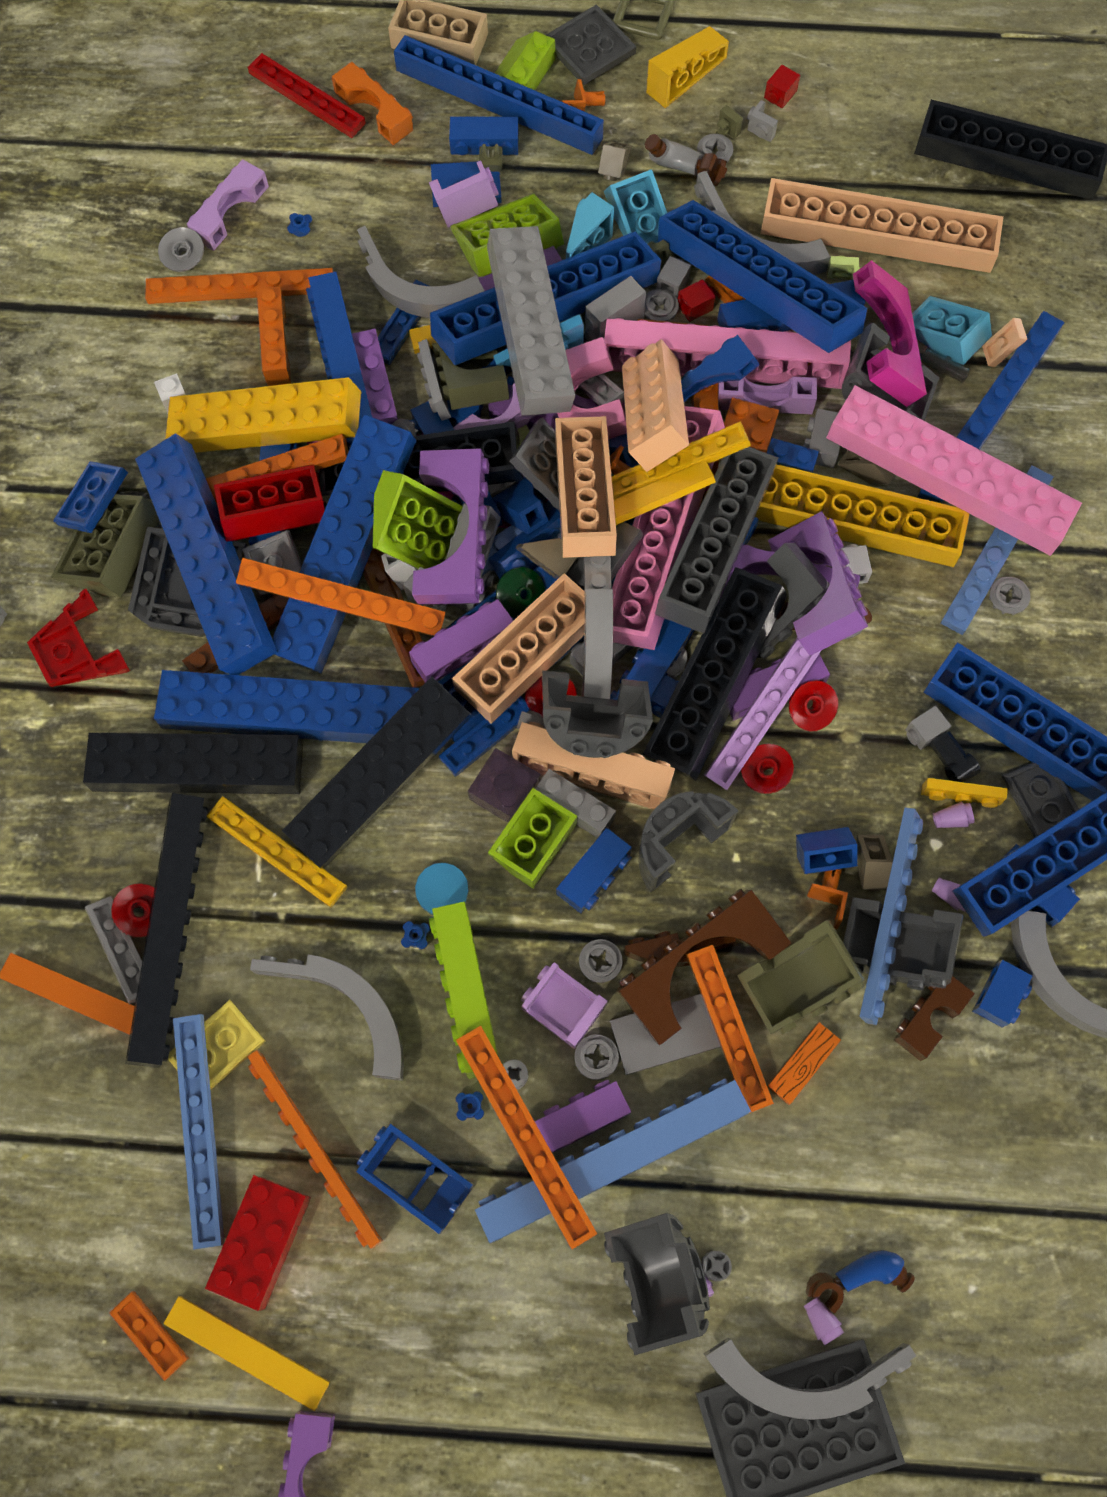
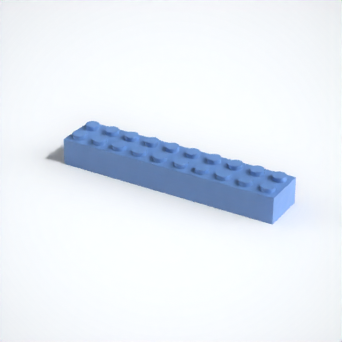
M725 1078L711 1085L708 1088L710 1093L703 1096L701 1091L687 1097L683 1101L685 1105L677 1108L676 1104H673L658 1113L659 1118L652 1121L649 1116L635 1123L633 1126L635 1130L626 1134L623 1129L609 1136V1143L600 1146L599 1142L583 1149V1156L574 1159L573 1155L557 1162L578 1200L750 1113L751 1110L737 1082L734 1080L728 1083ZM521 1181L516 1182L505 1188L507 1194L499 1198L493 1194L479 1201L480 1207L475 1209V1212L489 1243H493L551 1214L534 1181L522 1185Z

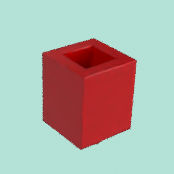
M781 65L767 81L764 98L783 109L798 90L800 74Z
M703 279L679 291V309L689 322L713 311L716 295L713 288L708 286Z

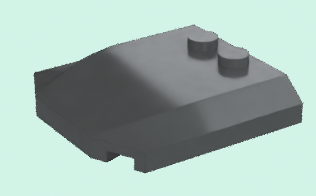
M147 527L128 611L152 629L204 637L206 635L164 530ZM232 541L241 562L242 558H244L242 549L246 548L247 545L244 542Z

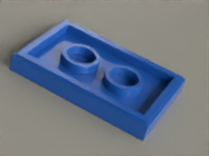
M478 161L431 164L432 181L438 179L441 189H445L480 173L476 163ZM491 172L499 195L495 196L497 203H502L500 172ZM432 192L433 207H439Z
M90 461L53 521L58 526L92 533L128 472L123 467Z

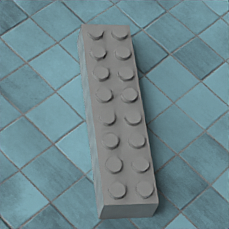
M538 226L490 229L487 251L521 416L570 412L575 392Z

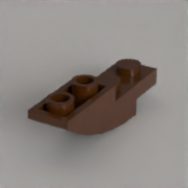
M670 931L655 934V939L645 941L641 937L628 941L629 945L624 947V954L640 962L646 961L653 955L658 958L665 952L663 950L665 945L674 939H677L678 942L680 941L678 933L671 934ZM714 937L703 940L691 947L681 957L676 967L690 966L686 956L690 952L713 944L715 950L734 946L736 938Z

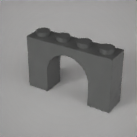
M784 543L767 560L786 584L789 592V603L783 616L774 622L757 658H767L775 651L774 646L779 641L783 642L793 633V622L811 611L825 595L830 585L795 543Z

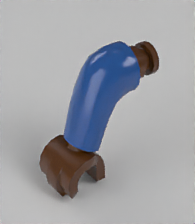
M879 1250L866 1254L835 1273V1278L827 1273L820 1272L814 1274L807 1282L806 1294L808 1297L819 1298L823 1291L832 1289V1294L825 1302V1305L835 1314L843 1303L844 1290L850 1292L866 1283L880 1281L885 1285L889 1283L893 1286L897 1285V1290L903 1293L912 1286L915 1277L912 1273H907V1269L904 1267V1259L893 1252Z

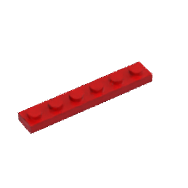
M263 53L247 67L250 75L350 138H353L366 124L365 117Z

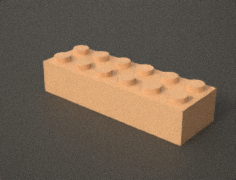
M662 339L655 344L648 345L643 352L636 357L629 358L622 365L628 452L646 472L689 446L679 360Z
M606 416L555 418L563 558L616 556L617 534Z
M564 573L452 678L454 689L492 724L542 676V670L547 671L584 636V590Z
M529 722V724L521 723L512 749L513 765L516 768L542 776L546 774L548 769H551L578 787L653 810L667 799L675 768L670 767L671 765L661 760L652 762L646 760L643 755L638 753H630V755L620 753L608 758H590L574 755L555 743L547 730L544 729V726L536 722Z

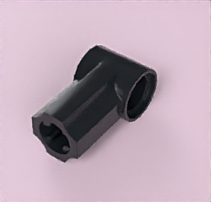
M950 731L941 734L930 743L932 749L945 765L944 770L950 781L965 782L980 773L981 770L977 760L970 753H965Z

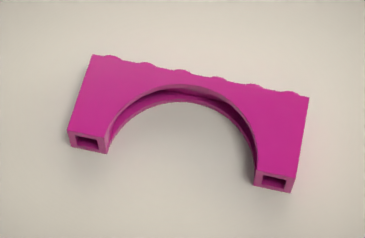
M871 260L853 274L855 291L865 299L880 318L890 336L893 352L885 348L867 361L869 380L908 407L927 394L908 288Z

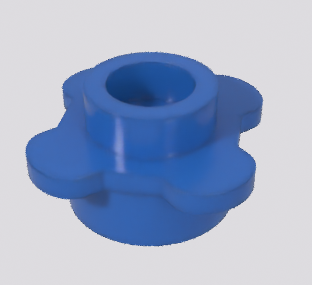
M293 213L289 216L290 225L287 227L289 233L303 237L310 232L309 223L312 222V217L309 214L303 216Z
M411 921L406 922L403 925L405 933L404 938L401 939L402 946L405 948L411 946L420 950L425 949L428 945L426 941L427 933L430 931L428 924L422 923L418 925L413 924ZM417 933L418 937L414 938L413 934Z
M478 1091L466 1095L459 1093L456 1096L459 1109L456 1114L457 1118L461 1121H465L467 1118L481 1119L484 1116V1111L481 1109L483 1095ZM469 1103L473 1105L471 1109L467 1108Z

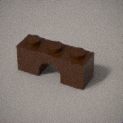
M953 976L951 983L946 988L928 986L927 988L930 992L924 999L921 996L912 1006L911 1010L914 1011V1014L909 1020L904 1018L895 1029L898 1035L894 1041L919 1061L926 1059L943 1037L931 1025L930 1017L932 1012L939 1010L953 1019L962 1012L975 994Z

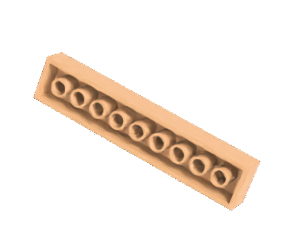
M771 178L761 234L804 242L822 239L824 245L991 273L999 253L1003 216Z

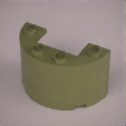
M830 920L824 921L803 934L804 938L787 947L771 960L758 962L737 975L770 1034L780 1030L783 1035L797 1027L796 1021L811 1013L813 1017H816L828 1010L826 1006L828 1003L834 1000L838 1004L851 997V994L865 987L863 975Z

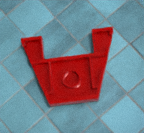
M87 588L79 593L80 596L72 604L68 603L62 609L63 612L54 621L50 620L27 642L50 687L130 671L119 649L94 661L75 622L98 611Z

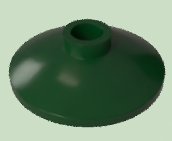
M526 567L512 568L500 578L496 587V600L500 601L511 617L517 618L545 592L543 580L532 569ZM526 589L527 596L525 598H521V591Z

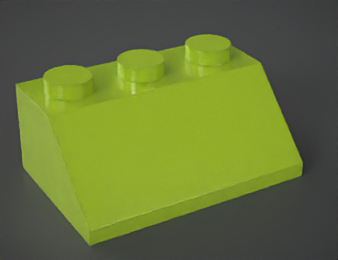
M537 31L517 39L495 71V74L536 90L555 61V39Z
M532 788L488 851V854L511 875L534 889L576 827L577 815Z

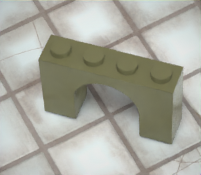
M432 343L444 400L450 401L452 410L509 400L507 378L503 365L476 370L460 368L471 361L493 358L497 354V349L454 365L438 343Z

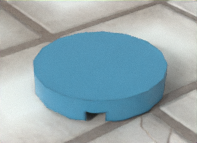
M437 863L425 868L418 876L415 885L416 898L419 904L431 915H433V908L464 901L466 903L469 892L468 881L463 872L456 866L448 863Z

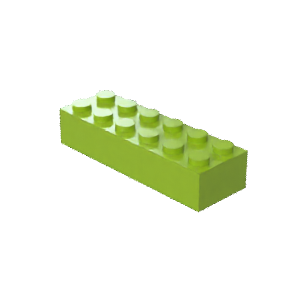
M465 901L433 908L434 917L429 918V923L434 939L438 938L439 941L438 944H434L437 961H439V965H444V970L440 971V977L445 992L449 991L450 995L449 998H445L448 1015H450V1019H455L456 1025L451 1026L453 1041L458 1046L456 1042L458 1038L481 1026L498 1055ZM463 1052L457 1053L456 1056L461 1073H466L469 1079L476 1078Z

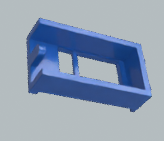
M392 1124L388 1128L383 1126L374 1138V1141L377 1142L370 1152L366 1150L357 1161V1165L360 1167L356 1172L435 1232L441 1234L474 1185ZM398 1138L432 1163L431 1167H427L426 1174L408 1199L373 1174ZM435 1167H438L448 1177L424 1211H422L411 1201L428 1177L434 1174Z

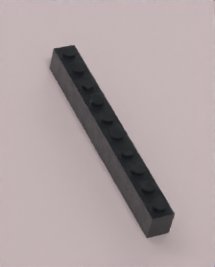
M172 792L169 799L125 1064L159 1068L162 1065V1061L167 1062L170 1045L165 1044L167 1033H172L174 1018L170 1017L171 1006H176L179 990L174 989L175 980L181 978L183 963L178 961L180 952H185L187 936L183 935L184 925H189L191 918V909H187L188 899H193L196 884L191 883L192 873H197L200 860L199 857H195L196 848H201L204 835V832H200L199 829L200 823H205L208 810V807L203 806L204 798Z

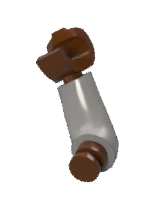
M656 134L650 135L645 141V148L649 151L650 159L659 166L693 175L707 171L714 186H718L721 179L725 177L727 161L716 158L717 156L714 153L703 155L666 138L660 139Z

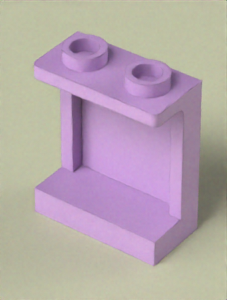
M481 160L476 162L480 173L445 189H441L438 179L429 182L448 228L453 224L498 206L495 196L499 195L494 179L489 167L484 169Z
M554 962L551 967L546 965L539 973L537 979L540 981L534 989L529 987L521 998L523 1002L521 1007L525 1013L575 1049L607 1006L608 1001L600 995L596 996L561 970L559 965Z

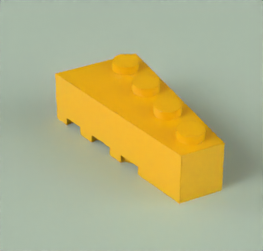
M709 26L651 58L648 63L646 93L664 108H667L727 58L729 41Z

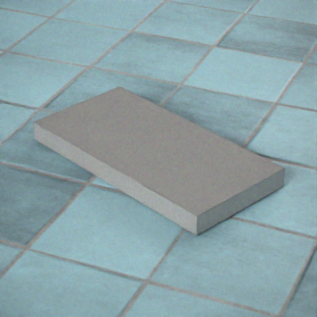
M701 994L671 1003L673 1013L682 1029L660 1046L654 1041L635 1014L610 1020L625 1075L721 1047Z

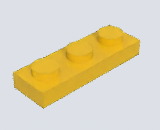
M927 778L922 784L921 795L929 796V799L942 801L946 798L954 799L956 803L961 801L963 804L976 802L982 803L984 807L995 808L1007 799L1008 788Z

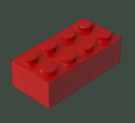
M314 464L214 485L220 520L227 542L319 523L325 511Z
M253 1175L205 1289L256 1311L265 1310L311 1197L264 1177Z

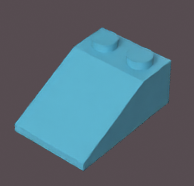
M652 169L606 188L603 192L607 202L614 206V219L623 236L636 231L647 244L651 241L658 243L659 217L667 214V210Z
M593 192L586 199H582L577 205L566 249V259L605 244L613 237L614 206Z
M929 296L912 313L917 340L943 359L964 365L992 336L989 312Z

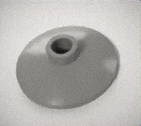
M186 227L175 228L167 232L162 237L158 246L160 261L166 268L175 272H184L194 268L200 262L204 253V244L199 234Z

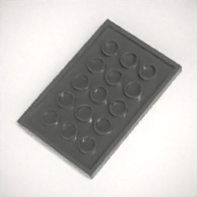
M860 1339L760 1371L759 1373L776 1383L788 1387L820 1389L848 1380L870 1366L872 1362L864 1339ZM727 1383L695 1392L726 1497H806L905 1464L881 1389L872 1390L868 1388L867 1391L872 1397L873 1402L856 1411L833 1418L815 1420L797 1419L765 1410L747 1400Z

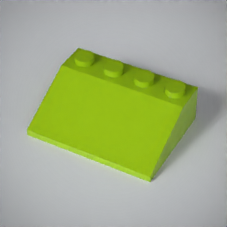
M535 194L528 195L450 226L471 268L479 277L492 273L487 251L490 229L538 226L543 249H548L552 246L557 249V247L564 245L559 218Z
M383 470L374 493L373 548L417 569L420 567L423 569L434 567L442 563L447 556L450 540L454 535L458 516L463 506L404 474Z

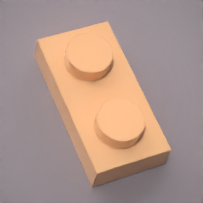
M1013 318L982 346L988 366L996 367L1027 340L1021 319Z

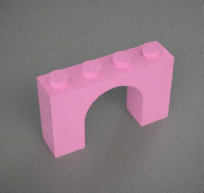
M603 337L565 350L574 392L585 380L614 370L609 350ZM620 399L590 409L580 408L572 404L570 412L557 413L559 418L606 416L608 440L627 433L625 409Z

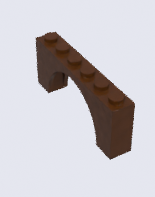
M739 889L728 898L730 902L723 908L718 905L707 913L708 919L701 925L698 922L691 925L685 930L687 935L679 942L677 939L672 940L663 947L665 952L658 958L654 955L641 964L643 968L635 975L631 972L619 981L621 986L616 990L659 1046L682 1029L672 1010L670 984L677 963L691 947L709 938L733 937L752 946L764 959L771 960L792 944L752 890L743 891Z

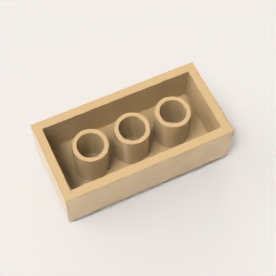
M400 0L388 28L391 48L395 49L404 35L476 65L488 36L487 14L429 0Z

